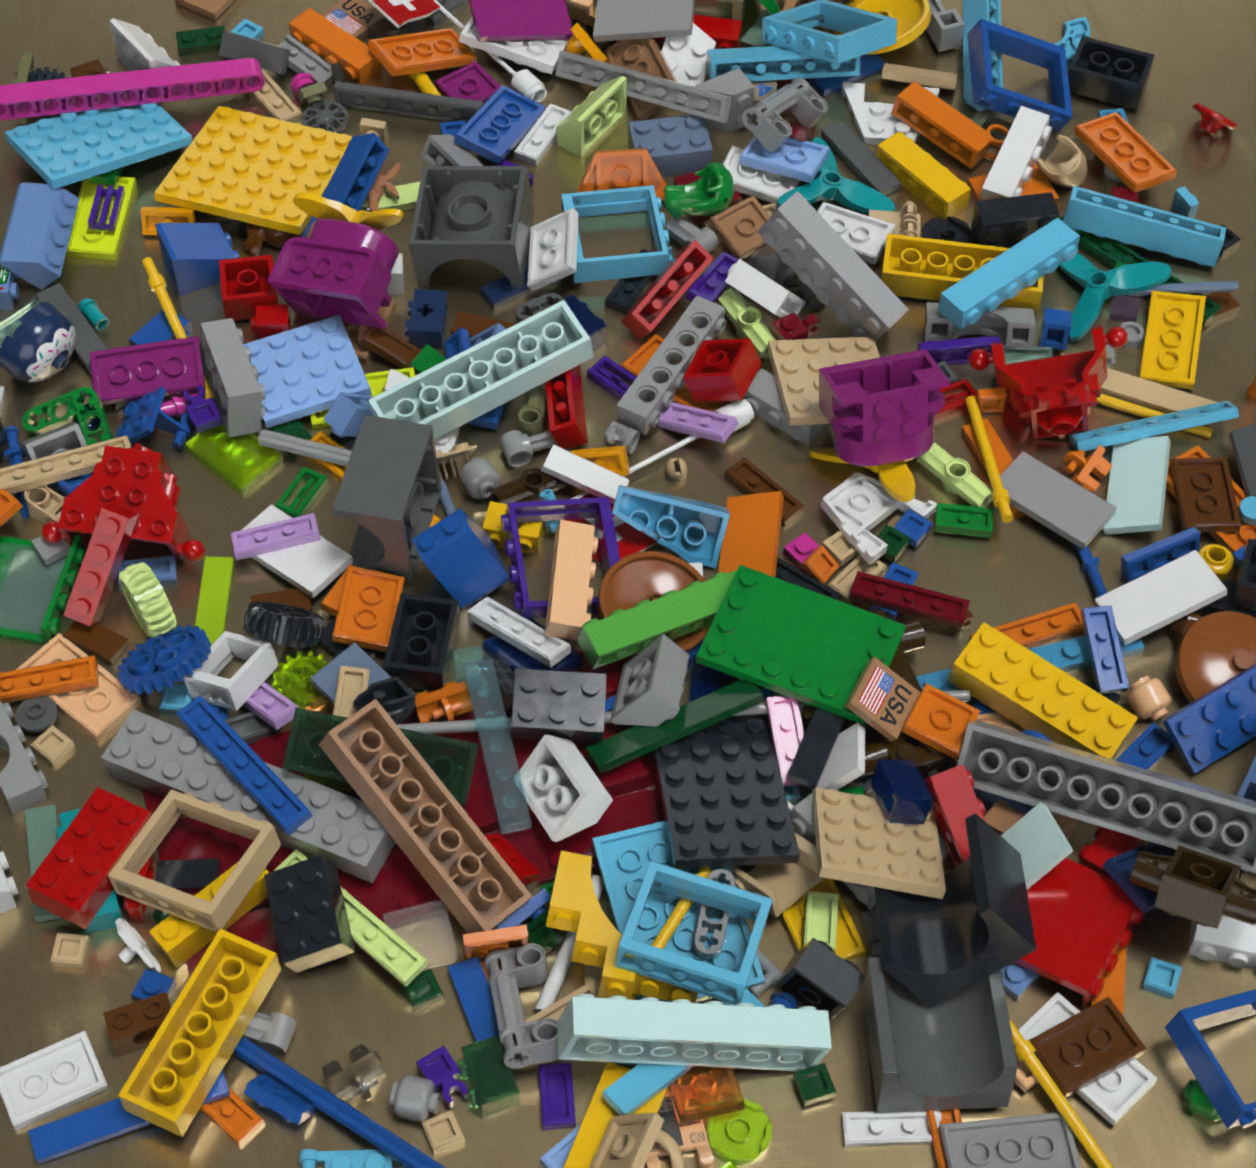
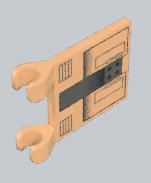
M694 1086L667 1091L658 1114L664 1119L660 1130L668 1133L676 1141L681 1152L696 1150L700 1168H713L714 1157L708 1142ZM654 1142L645 1163L646 1168H661L658 1157L667 1156L668 1153L660 1144Z

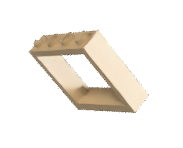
M171 789L110 871L108 877L117 894L218 932L219 929L225 927L280 848L281 842L275 831L276 828L266 820L258 821L248 817L241 811L233 812L222 808L216 802L210 801L208 803L197 799L190 793L185 792L183 794ZM181 814L253 840L211 902L138 875Z

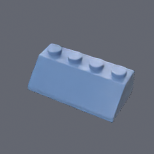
M21 182L17 188L1 248L0 265L40 290H43L61 276L79 198L63 187L53 189L49 184Z

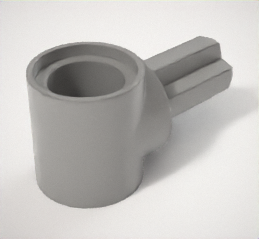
M613 421L604 432V444L611 447L625 445L627 453L632 454L638 444L640 431Z
M513 430L505 433L500 438L499 443L509 466L518 468L530 462L533 452L552 447L553 444L556 445V440L550 431L528 437L526 433L522 434L518 430Z

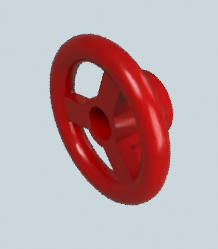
M1198 102L1192 104V108L1201 113L1202 119L1198 127L1216 135L1221 127H1227L1231 130L1237 129L1235 122Z

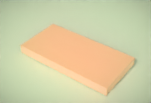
M58 633L16 670L88 657V655L64 638L62 634ZM99 664V686L46 696L56 703L57 708L97 741L102 739L128 716L132 709H136L142 703L141 698L137 694H131L129 690H125L122 683Z

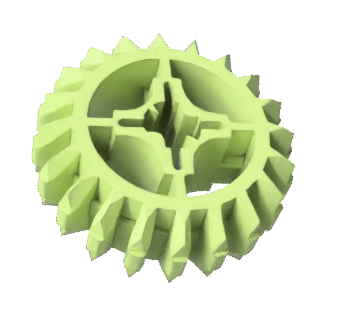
M144 562L132 564L119 572L120 587L136 621H138L145 634L153 638L170 632V630H175L177 621L172 610L173 608L151 568Z

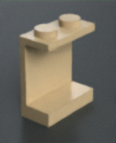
M795 833L800 853L798 863L759 864L747 874L736 866H730L735 878L736 888L773 899L769 913L775 918L824 879L818 876L816 846Z

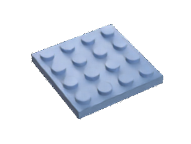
M340 315L243 344L244 347L248 346L250 364L256 366L258 373L257 382L258 384L262 383L264 386L265 400H261L265 411L263 419L266 428L330 409L340 392L372 395Z

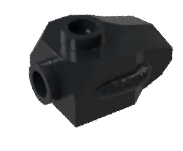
M398 676L371 683L368 689L359 694L353 701V708L357 712L376 699L395 724L405 722L415 709L413 689L410 686L406 687Z

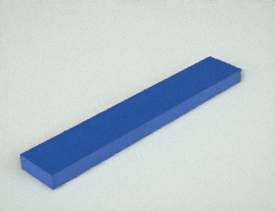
M201 695L176 713L178 719L288 836L313 817L311 811Z
M223 1070L202 1105L231 1095ZM118 1098L28 1130L35 1159L39 1165L153 1123L125 1111Z

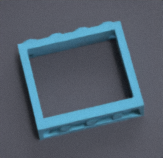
M816 0L762 18L763 43L836 64L896 44L897 19L828 0ZM821 26L844 34L837 36L811 28ZM832 51H835V57L831 56Z
M654 185L561 194L562 212L574 208L579 213L578 217L647 211L656 252L584 259L578 231L576 272L573 273L574 283L660 275L669 263L672 262V247H667L669 245L668 229L663 230L665 228L664 212H659L662 210L661 197L656 198Z
M650 861L620 941L614 966L737 1005L741 1003L773 899ZM653 888L755 920L739 973L633 940L651 889ZM628 954V955L634 956V958H631V957H628V956H625V955ZM728 986L737 989V991L729 989Z

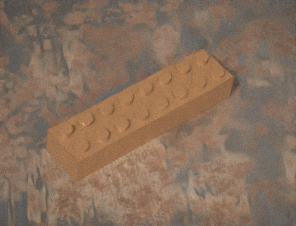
M376 699L326 734L319 746L468 934L494 929L533 897Z

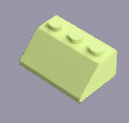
M621 76L602 83L595 91L590 92L587 99L580 105H577L569 116L558 123L556 127L557 145L582 158L626 115L627 78Z

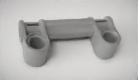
M796 78L791 84L785 85L767 98L756 103L754 107L745 110L742 114V121L745 127L752 132L766 150L775 152L792 134L790 124L780 116L781 114L790 110L799 123L807 128H811L828 111V104L805 79Z
M531 943L490 952L485 957L484 962L486 968L490 971L489 987L499 1031V1039L505 1048L503 1056L505 1065L509 1068L518 1069L528 1065L558 1060L557 1020L543 1018L526 1023L519 988L537 986L546 981L548 968L543 947ZM498 959L501 960V965H498ZM517 1053H519V1059L516 1058Z

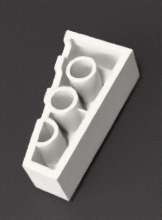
M1024 106L1020 107L982 187L981 201L1022 196V187L1025 182L1028 183L1033 167L1038 162L1052 131V127L1049 126L1050 115Z

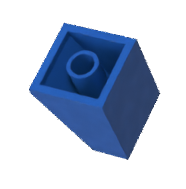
M219 223L155 224L162 259L179 296L221 283L219 260L240 258L238 251H232L231 249L233 244L229 233H224Z
M461 508L412 539L422 561L454 600H459V606L463 610L509 581V573L490 536Z

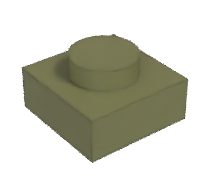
M324 81L301 88L297 94L300 104L308 102L309 105L322 101V97L327 92Z

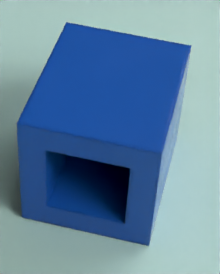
M1044 308L1039 346L1062 350L1067 349L1071 329V311Z

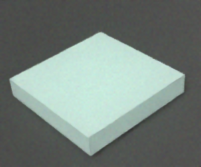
M1042 802L1037 804L1001 835L1021 854L1027 890L1073 852L1072 847L1047 805Z

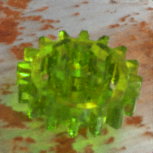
M298 651L297 658L293 659L288 655L286 656L287 664H277L279 672H273V688L298 705L300 712L304 706H308L310 712L314 710L315 704H318L320 707L325 706V697L310 683V678L330 663L331 660L325 662L323 654L315 658L313 651H309L307 656H303L301 651Z

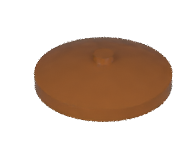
M645 551L628 555L620 559L608 570L601 583L597 598L600 619L608 617L618 609L628 610L634 608L636 604L643 600L649 599L653 601L668 591L675 590L677 592L685 589L695 581L705 582V579L689 563L667 553ZM710 626L672 641L686 653H689L701 644Z
M1234 611L1216 612L1199 619L1185 632L1176 651L1175 668L1180 687L1190 703L1256 664V618Z

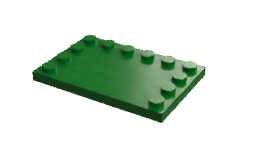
M739 565L697 653L696 662L866 725L867 722L848 709L845 704L869 659L875 656L890 668L907 625Z

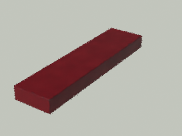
M860 571L856 573L849 597L850 600L959 629L963 628L970 600Z

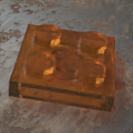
M694 1066L669 1085V1091L681 1124L745 1110L744 1098L732 1067Z

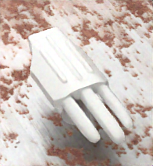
M118 918L115 921L117 933L127 944L118 954L119 958L123 962L128 963L138 953L150 968L154 967L160 973L161 966L149 951L150 949L146 945V941L125 919Z

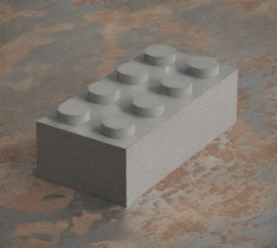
M233 318L200 323L203 369L228 437L260 432L261 420H264L263 416H265L264 407L261 403V400H265V390L263 384H258L257 382L258 373L256 366L250 364L248 346H243L244 339L241 328H236Z

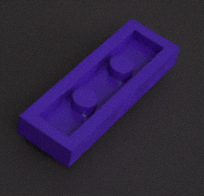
M723 251L688 290L686 299L693 301L697 295L716 303L723 292L731 286L725 280L728 277L727 274L730 267L737 263L739 259Z
M982 336L978 338L919 342L917 350L926 349L936 363L945 361L948 366L969 364L968 357L973 350L984 349L987 352H992L991 343L996 342L999 344L1000 340L999 336Z

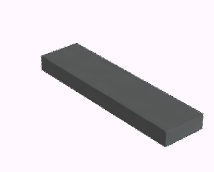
M843 120L822 129L821 137L868 187L879 191L885 196L901 188V182Z

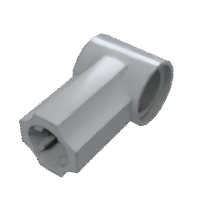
M672 216L665 226V230L668 229L669 236L684 247L696 240L709 253L719 244L716 234L707 227L700 229L683 216L678 219H674Z
M256 1012L242 1038L258 1043L260 1047L269 1052L284 1055L296 1029L297 1021L288 1015L278 1012H272L270 1015Z

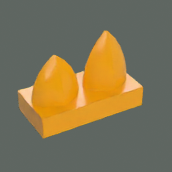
M578 23L570 29L573 35L568 40L565 51L578 55L588 51L585 54L586 57L611 63Z
M142 207L140 210L142 235H157L155 224L195 223V211L188 208Z
M625 445L571 450V453L620 476H628L630 472Z

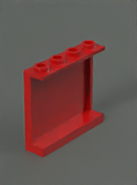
M1065 858L1027 890L1037 950L1018 959L1015 963L1082 994V1005L1087 1007L1092 997L1098 998L1105 984V981L1102 979L1106 972L1111 974L1114 971L1119 956H1117L1119 949H1126L1133 934L1130 931L1134 923L1137 925L1141 923L1145 913L1136 906L1114 879Z

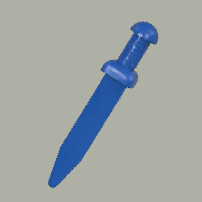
M8 426L4 429L8 449L4 451L3 456L12 466L23 463V458L27 456L24 449L19 446V429L15 426ZM24 490L18 492L20 496L18 501L23 506L20 509L23 518L27 519L28 508L24 497Z

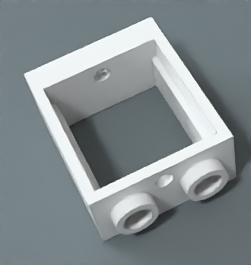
M741 259L733 264L728 271L726 283L780 318L791 313H795L798 316L806 304V301Z
M225 631L210 647L211 653L207 654L209 659L201 662L202 667L193 669L194 675H186L183 678L191 698L195 699L201 695L208 703L237 711L279 664L271 643ZM234 657L247 660L231 679L217 676Z

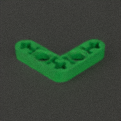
M86 386L31 408L25 412L22 418L23 427L35 436L78 420L87 446L99 443L96 438H100L102 442L114 439L100 396L92 388ZM87 395L90 397V399H88V403L92 411H89L88 408L83 404V402H85V396ZM61 405H67L68 410L65 416L56 417V409ZM35 418H40L38 426L34 427L32 424L35 423ZM94 418H100L101 424L99 428L90 431L88 429L89 422Z

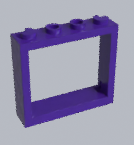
M609 497L513 502L507 504L505 514L501 515V529L507 533L508 540H505L506 557L511 558L512 566H509L510 583H515L516 592L513 593L514 609H519L520 616L525 619L546 618L548 600L529 601L517 523L594 518L605 577L608 570L620 560ZM598 597L592 598L591 605H587L586 613L591 615L599 614L597 606Z

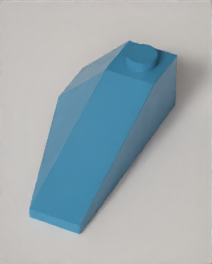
M619 485L612 514L637 530L644 532L664 547L674 551L686 561L702 563L704 566L716 568L730 516L728 508L698 500Z

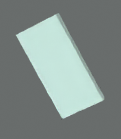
M1169 436L1142 438L1113 445L1111 465L1113 466L1110 469L1106 502L1117 509L1115 515L1103 527L1106 535L1162 530L1171 444Z

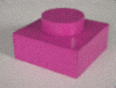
M803 533L784 546L783 554L803 571L804 569L800 564L819 545L809 535Z

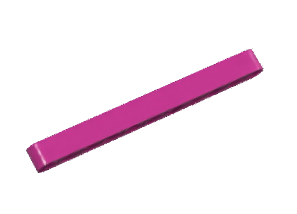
M243 58L0 85V121L255 92L263 88L265 80L259 61L254 58Z

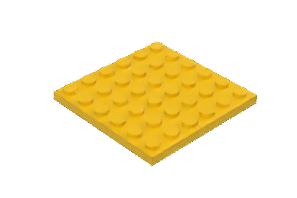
M218 106L154 192L155 201L301 235L312 216L294 204L295 194L306 192L322 197L352 136L326 131L321 128L304 126L299 123L278 120L273 117H265L252 112Z

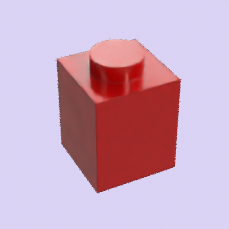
M288 304L256 305V315L251 317L252 333H257L258 340L291 330Z

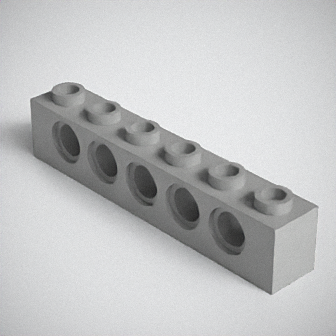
M696 295L618 402V423L638 430L644 435L647 434L652 426L655 427L658 424L664 408L671 406L677 390L683 389L686 383L683 376L702 341L714 340L717 334L721 335L727 324V320L724 319L725 307Z

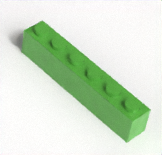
M737 570L727 574L720 572L708 581L702 583L695 581L683 590L677 592L671 590L653 601L646 599L636 604L634 608L628 610L618 609L601 620L594 618L584 623L577 641L592 669L594 670L639 653L662 634L674 640L711 626Z

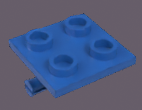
M160 387L153 392L146 393L135 402L131 401L127 404L123 411L125 416L122 425L118 428L116 436L118 438L127 435L130 444L151 434L154 427L175 435L172 447H175V450H182L185 440L189 438L191 433L189 428L191 421L187 413H182L178 423L160 410L166 392L165 388Z

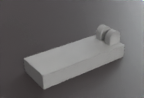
M287 34L285 40L277 45L290 49L287 66L298 74H311L315 80L314 84L324 81L325 86H327L338 77V70L291 35Z

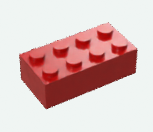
M97 787L25 885L32 903L86 929L114 890L108 874L150 819L151 812Z

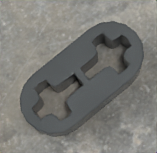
M548 293L522 303L516 309L517 323L557 304L563 298L559 294Z

